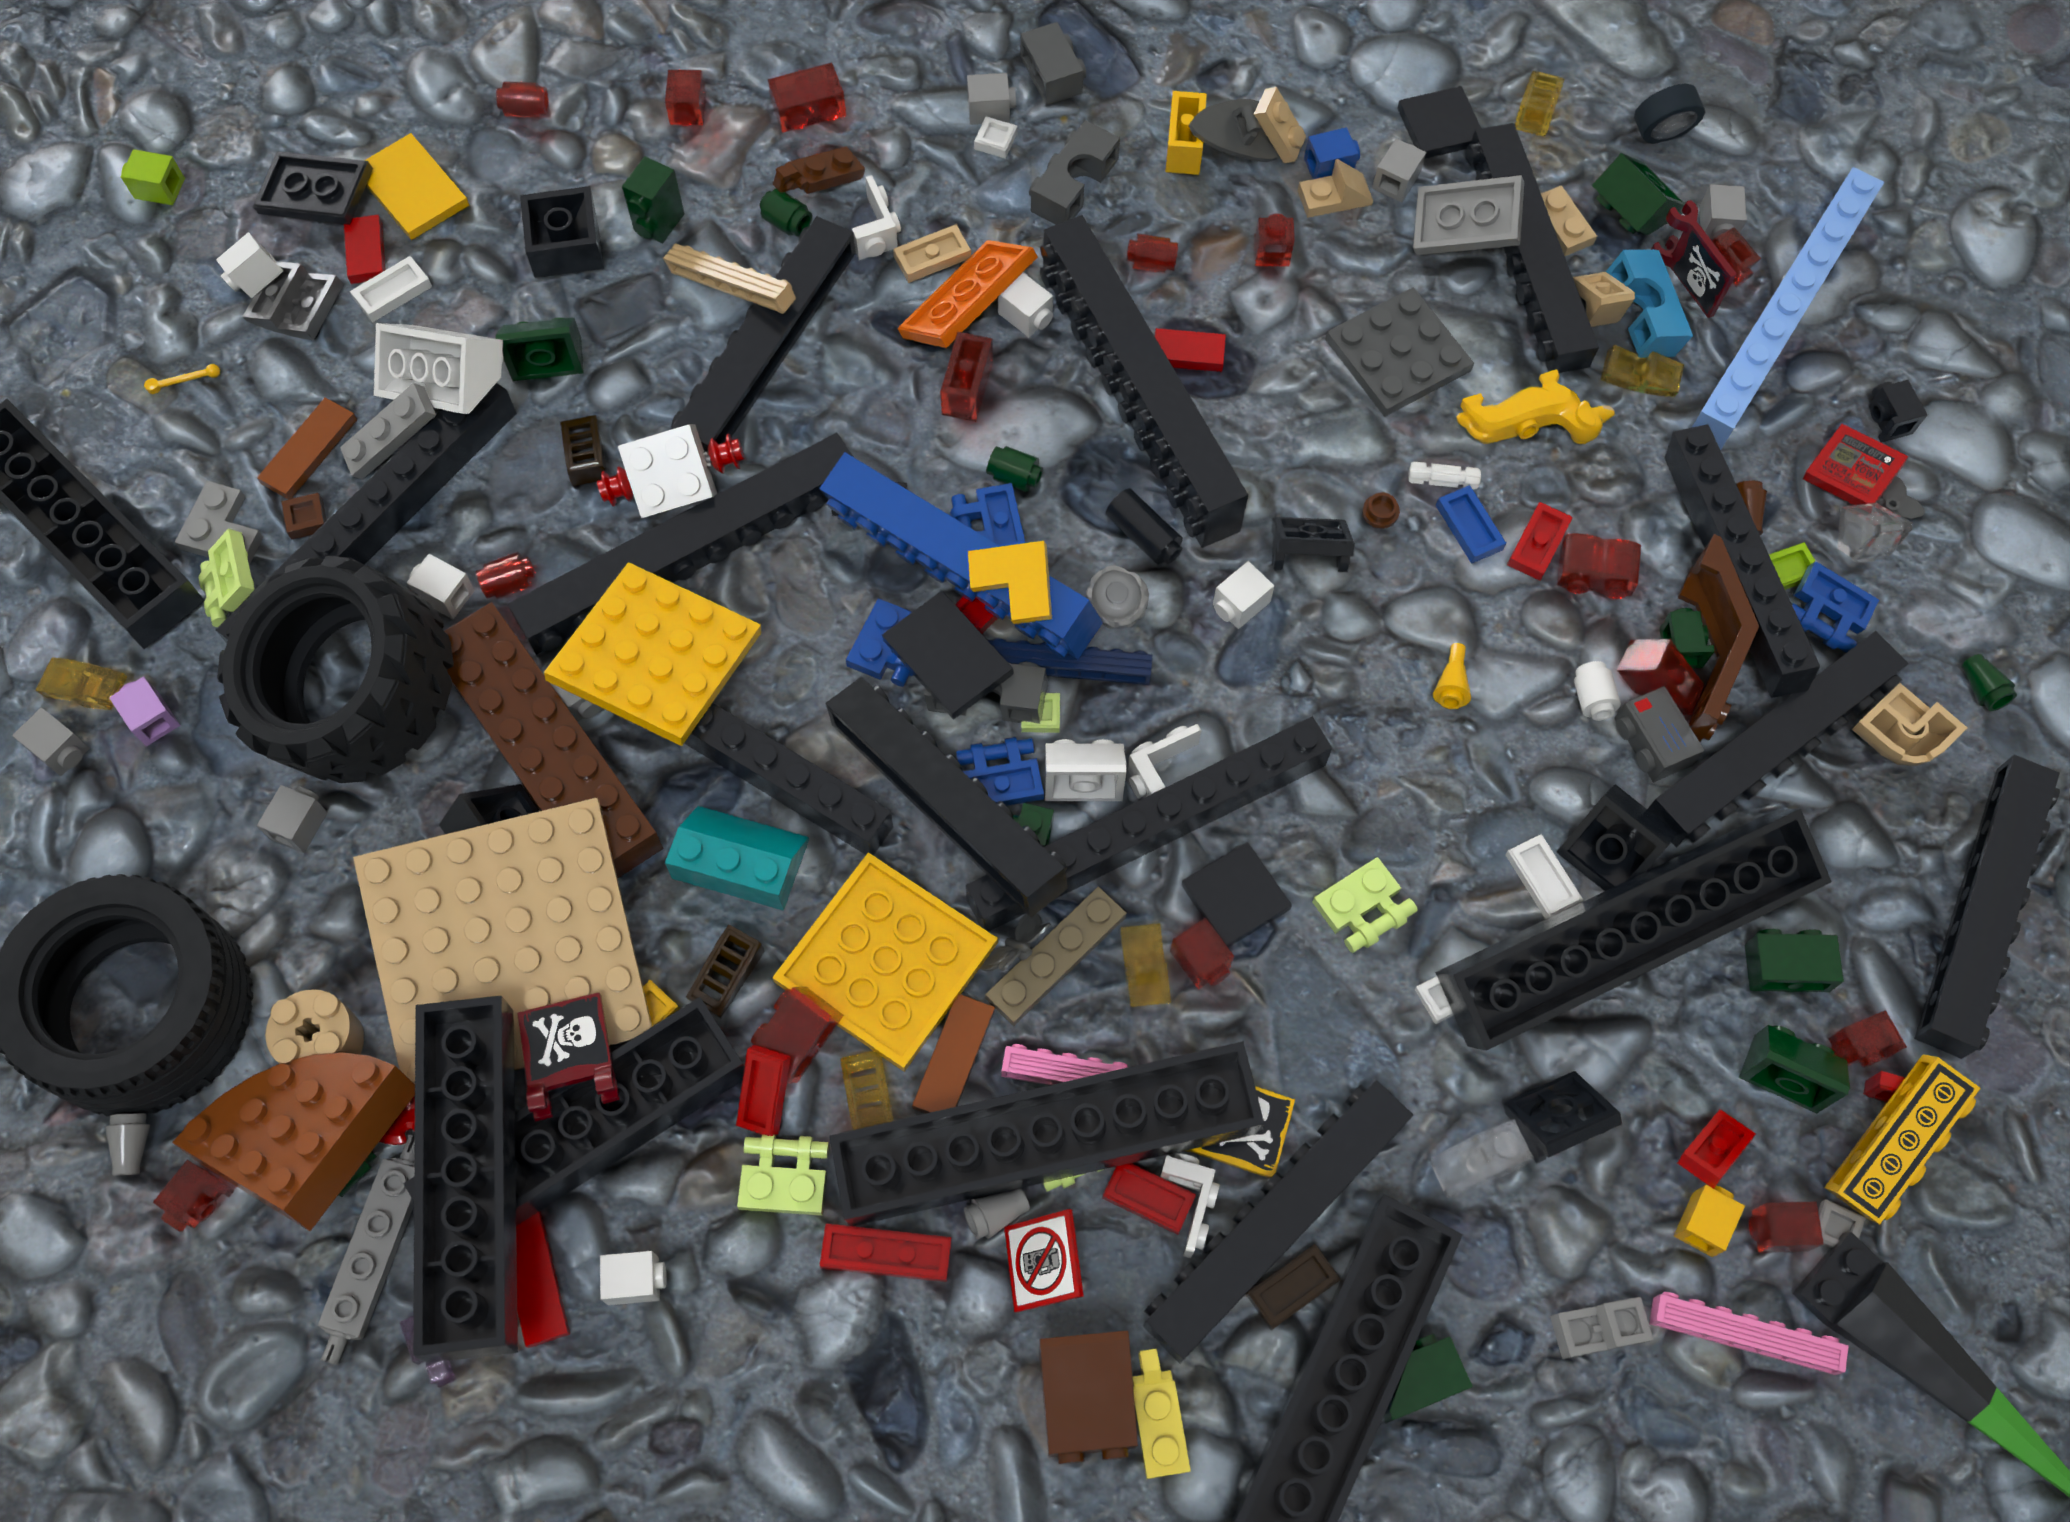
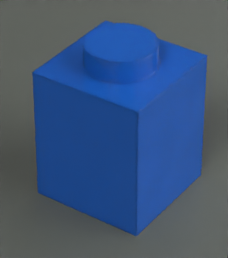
M1347 127L1308 136L1304 160L1312 179L1332 176L1336 159L1355 169L1356 162L1360 159V148L1358 142L1352 140Z

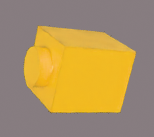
M1704 1185L1692 1193L1673 1236L1710 1257H1714L1726 1251L1745 1205L1734 1200V1195L1720 1186H1716L1713 1189L1708 1185Z

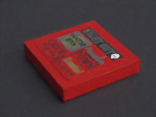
M1841 424L1807 469L1803 480L1870 513L1905 465L1908 456Z

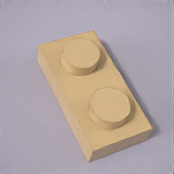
M1267 88L1264 90L1254 115L1283 163L1295 162L1304 144L1306 135L1278 88Z
M1562 185L1541 193L1564 256L1594 245L1597 235Z
M955 224L893 249V253L907 282L910 283L966 261L971 256V249Z

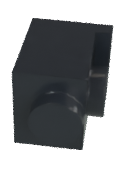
M1909 380L1894 384L1892 382H1884L1871 391L1874 399L1868 407L1870 408L1872 419L1878 423L1882 431L1878 436L1881 443L1913 434L1928 415Z

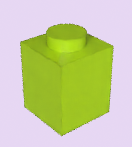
M135 149L132 150L128 161L123 165L120 176L134 199L172 206L185 180L173 156Z

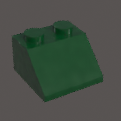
M1623 153L1592 184L1599 192L1596 199L1609 211L1615 209L1622 216L1619 222L1632 234H1635L1637 231L1650 235L1667 224L1666 216L1673 207L1680 214H1683L1682 209L1685 203L1644 162Z
M554 318L537 322L523 321L516 324L502 325L496 333V339L503 340V359L512 381L584 373L582 340L575 318Z
M1767 1025L1754 1035L1739 1076L1740 1079L1816 1114L1848 1095L1850 1081L1847 1060L1836 1056L1835 1052L1825 1045L1810 1044L1796 1038L1795 1033L1785 1027Z

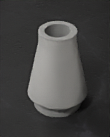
M146 1114L110 1115V1124L105 1126L112 1162V1175L140 1174V1163L150 1125L146 1124Z
M1021 1188L971 1200V1205L964 1207L966 1222L976 1239L984 1236L990 1239L1020 1215L1030 1211L1028 1200Z

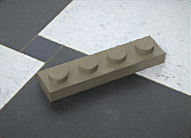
M1097 887L1032 949L1033 952L1027 959L1017 963L985 994V999L1007 1021L1015 1026L1126 918L1127 913L1100 887Z

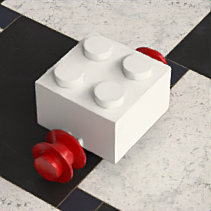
M689 424L619 445L618 449L625 469L618 466L617 475L611 477L605 471H602V479L597 481V486L604 502L610 501L613 507L617 504V498L624 496L628 502H631L634 496L640 516L644 518L714 497L718 493L709 466L713 465L714 469L724 474L725 465L733 464L737 469H740L739 461L745 460L739 439L732 440L729 433L726 434V441L718 444L711 438L708 451L704 452L696 425Z

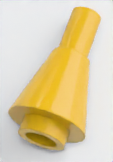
M1461 643L1451 645L1449 663H1447L1433 692L1434 700L1447 709H1458L1471 701V693L1464 665L1466 647Z

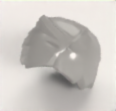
M1111 565L1098 571L1091 578L1084 597L1090 600L1104 626L1109 629L1129 628L1144 616L1148 606L1149 592L1145 582L1136 573L1128 572L1125 568Z

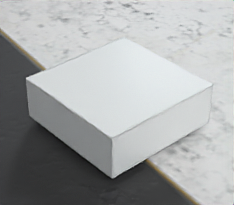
M986 116L975 138L974 149L1006 159L1017 135V125Z
M1437 976L1416 986L1415 991L1435 1025L1454 1015Z

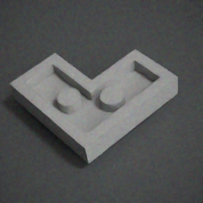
M206 481L175 540V544L180 550L209 557L208 550L229 528L242 532L250 565L263 536L259 530L233 523L246 498L241 490Z

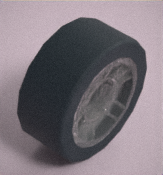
M1686 83L1673 85L1652 94L1636 109L1634 119L1643 140L1646 143L1656 144L1673 140L1686 134L1700 123L1706 111L1695 86Z

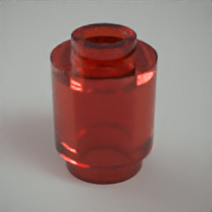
M504 81L502 88H497L498 109H503L505 116L539 118L540 114L547 115L549 98L546 86H539L535 82Z
M1137 233L1136 240L1129 239L1126 261H1132V269L1165 273L1166 270L1174 271L1178 243L1170 242V238Z
M519 552L483 564L484 568L476 570L479 585L487 599L494 596L499 599L532 587L531 579L536 577L529 557L522 558Z

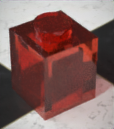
M668 70L665 105L670 125H704L706 89L702 70Z
M1206 918L1173 939L1170 952L1197 989H1200L1207 983L1213 987L1222 982L1231 973L1229 968L1231 967L1234 955Z
M1816 1201L1765 1203L1752 1210L1749 1230L1753 1241H1757L1758 1253L1805 1252L1824 1245Z

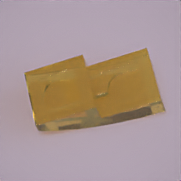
M1614 344L1607 351L1601 380L1636 392L1675 397L1679 392L1684 364L1654 351L1646 358H1639L1638 354Z
M51 657L35 691L46 698L73 700L84 708L112 710L114 705L109 697L120 691L127 676L121 672L101 666Z
M1160 923L1119 928L1130 1007L1171 1003L1167 962L1164 960Z

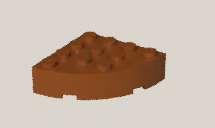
M344 1052L314 1054L294 1059L288 1064H278L251 1076L225 1092L194 1119L189 1121L184 1130L172 1143L200 1165L308 1231H311L414 1097L415 1084L395 1065L372 1056Z

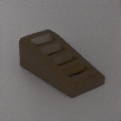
M592 415L561 421L565 462L572 486L601 480V472L605 471L607 473L597 416ZM589 427H590V429H591V430H588V431H583V432H578V433H573V434L570 433V431H573V430H579V429H584V428H589ZM592 437V440L572 444L574 440ZM593 448L591 451L574 454V451ZM595 458L593 461L576 464V461Z
M728 924L686 998L692 1002L701 997L710 1013L721 1019L765 951L762 944ZM733 944L747 951L744 957L731 950ZM724 958L738 965L736 972L721 964ZM716 972L730 980L728 986H725L711 977ZM705 986L722 995L720 1000L717 1001L703 993L702 991Z

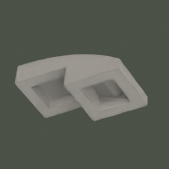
M1641 1297L1604 1303L1595 1307L1562 1312L1550 1316L1562 1360L1654 1340Z

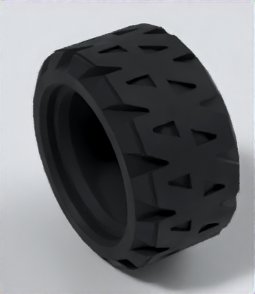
M326 556L325 559L308 558L288 565L285 568L284 574H275L268 577L250 594L252 599L245 607L237 611L226 632L229 638L225 650L220 652L217 674L218 682L224 685L225 693L220 695L219 699L228 723L239 727L236 735L252 751L264 755L270 760L321 780L330 779L338 783L366 781L367 772L378 776L384 775L406 762L405 754L412 748L419 750L436 729L437 723L435 718L439 710L445 711L452 688V679L447 670L454 667L450 638L442 630L444 623L432 605L419 597L414 591L374 568L352 558ZM366 620L371 636V657L362 684L354 696L340 710L323 720L311 723L306 713L303 691L306 673L315 653L326 639L340 628L356 621Z

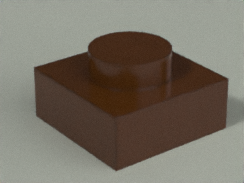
M319 493L281 501L286 531L291 540L313 535L327 521L323 499Z

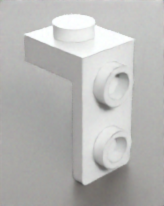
M872 175L865 177L868 201L877 220L852 228L855 251L859 260L876 257L898 247L897 233L901 232L896 213H890L887 208L889 202L884 187H877Z
M1198 724L1189 728L1186 726L1177 727L1169 732L1165 739L1154 744L1151 741L1145 742L1132 751L1128 763V771L1131 775L1129 782L1137 798H1145L1166 788L1154 765L1197 746L1202 732Z
M1176 1153L1175 1157L1166 1155L1160 1177L1176 1185L1199 1191L1183 1256L1191 1258L1195 1248L1201 1250L1204 1248L1209 1225L1202 1223L1205 1208H1214L1220 1184L1212 1182L1215 1169L1199 1165V1159L1193 1156Z

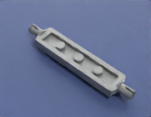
M407 1135V1142L399 1159H383L318 1323L320 1328L330 1334L323 1356L320 1359L321 1361L339 1365L347 1340L352 1341L364 1338L414 1207V1201L403 1184L414 1177L415 1137L412 1135Z

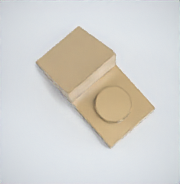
M1339 159L1335 160L1332 176L1299 182L1298 194L1307 218L1373 204V199L1363 173Z
M1607 272L1573 277L1579 296L1586 301V314L1591 327L1619 322L1635 299V292Z

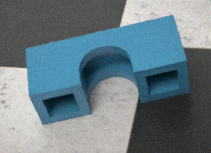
M1623 250L1606 272L1635 292L1633 302L1643 309L1642 313L1628 328L1638 357H1675L1693 337V334L1660 251Z

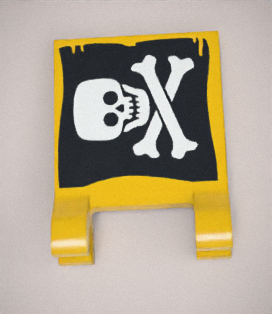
M1255 1086L1265 1123L1263 1133L1194 1148L1185 1152L1195 1153L1270 1179L1276 1173L1295 1099Z

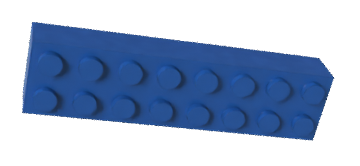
M844 452L819 488L829 499L826 505L839 514L837 517L853 529L860 526L867 531L866 535L878 545L885 547L888 543L896 549L895 553L909 564L914 565L917 561L926 568L924 571L938 582L943 583L945 579L956 586L954 590L967 600L973 602L976 597L985 604L984 608L998 619L1003 620L1007 616L1011 620L1009 587L973 592L970 588L968 551L1001 546ZM1049 576L1052 619L1015 624L1014 627L1031 639L1038 635L1047 642L1045 646L1056 655L1064 658L1066 654H1069L1078 660L1103 624V621L1089 599Z

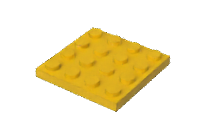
M628 562L544 671L545 681L682 746L761 635V624Z
M868 852L772 979L774 983L905 1072L951 1009L957 996L964 991L996 947L998 938Z

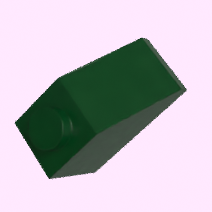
M1434 1333L1416 1341L1413 1348L1414 1351L1411 1352L1383 1419L1385 1423L1394 1421L1473 1387L1450 1336L1438 1341Z

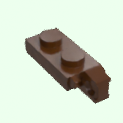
M845 146L787 162L785 165L776 168L773 185L779 192L800 188L806 194L861 180L865 167L850 149Z

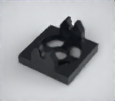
M1275 517L1272 519L1273 569L1283 570L1285 554L1336 556L1338 572H1348L1350 556H1354L1355 543L1344 519Z
M1576 1071L1503 1103L1505 1114L1517 1125L1519 1138L1525 1152L1528 1155L1532 1153L1536 1164L1546 1160V1157L1549 1158L1622 1124L1620 1112ZM1544 1104V1111L1531 1116L1537 1107ZM1558 1105H1569L1572 1107L1569 1112L1564 1114L1550 1112L1553 1107ZM1582 1108L1587 1120L1582 1121L1577 1116L1579 1109ZM1554 1122L1565 1123L1569 1128L1558 1133L1543 1131L1540 1127Z

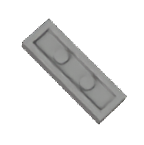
M416 383L411 384L340 447L351 476L364 479L436 416L425 387Z

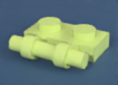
M229 528L208 550L210 561H204L200 564L201 573L198 576L200 588L206 593L204 601L205 614L211 618V623L214 627H219L227 619L226 615L228 612H234L254 591V581L250 572L248 553L245 549L242 532Z
M1378 857L1315 896L1312 901L1335 934L1347 926L1350 927L1354 934L1346 938L1344 942L1352 953L1363 946L1366 948L1371 947L1379 941L1378 937L1391 928H1400L1407 923L1409 916L1418 911L1416 904L1410 898L1399 905L1391 900L1393 896L1399 893L1401 887ZM1377 907L1382 916L1369 924L1362 916Z
M762 1134L761 1138L745 1137L744 1153L760 1154L759 1166L742 1165L737 1208L747 1211L823 1216L827 1173L826 1170H811L812 1158L828 1159L829 1142L813 1141V1137L800 1136L799 1140L776 1139L775 1135L767 1136ZM775 1155L797 1157V1167H774Z

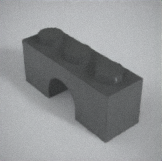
M1087 120L1082 123L1077 131L1073 130L1067 137L1065 147L1059 154L1055 153L1051 157L1047 170L1041 178L1036 177L1029 189L1031 212L1055 225L1075 218L1083 207L1084 184L1074 178L1086 176L1101 183L1119 159L1120 137Z
M1031 662L1009 663L1013 668L1014 674L992 690V692L1001 696L1000 709L1003 721L1017 723L1025 721L1040 724L1048 687L1046 668ZM925 688L924 697L928 711L947 713ZM966 711L960 715L966 716Z

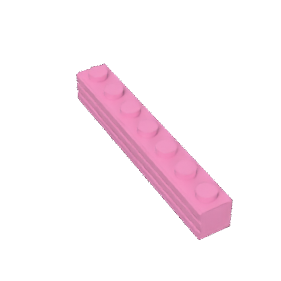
M1012 1044V1047L1006 1046L1001 1077L1053 1085L1128 1068V1065L1122 1062H1113V1064L1102 1063L1101 1059L1089 1057L1087 1060L1078 1059L1077 1055L1071 1053H1062L1061 1056L1052 1054V1051L1042 1048L1037 1049V1051L1027 1050V1047L1024 1045Z
M1663 1292L1653 1297L1649 1320L1651 1325L1832 1375L1846 1372L1849 1345L1839 1343L1838 1338L1832 1336H1822V1338L1812 1336V1331L1796 1328L1794 1331L1785 1328L1786 1325L1777 1321L1761 1322L1759 1317L1751 1314L1739 1316L1732 1314V1310L1726 1307L1716 1306L1715 1309L1706 1307L1705 1302L1696 1299H1689V1302L1679 1299V1295L1671 1292Z

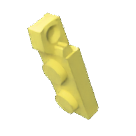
M1157 1348L1139 1351L1138 1356L1142 1375L1132 1376L1135 1416L1146 1480L1189 1473L1191 1469L1176 1384L1172 1379L1171 1370L1161 1372Z

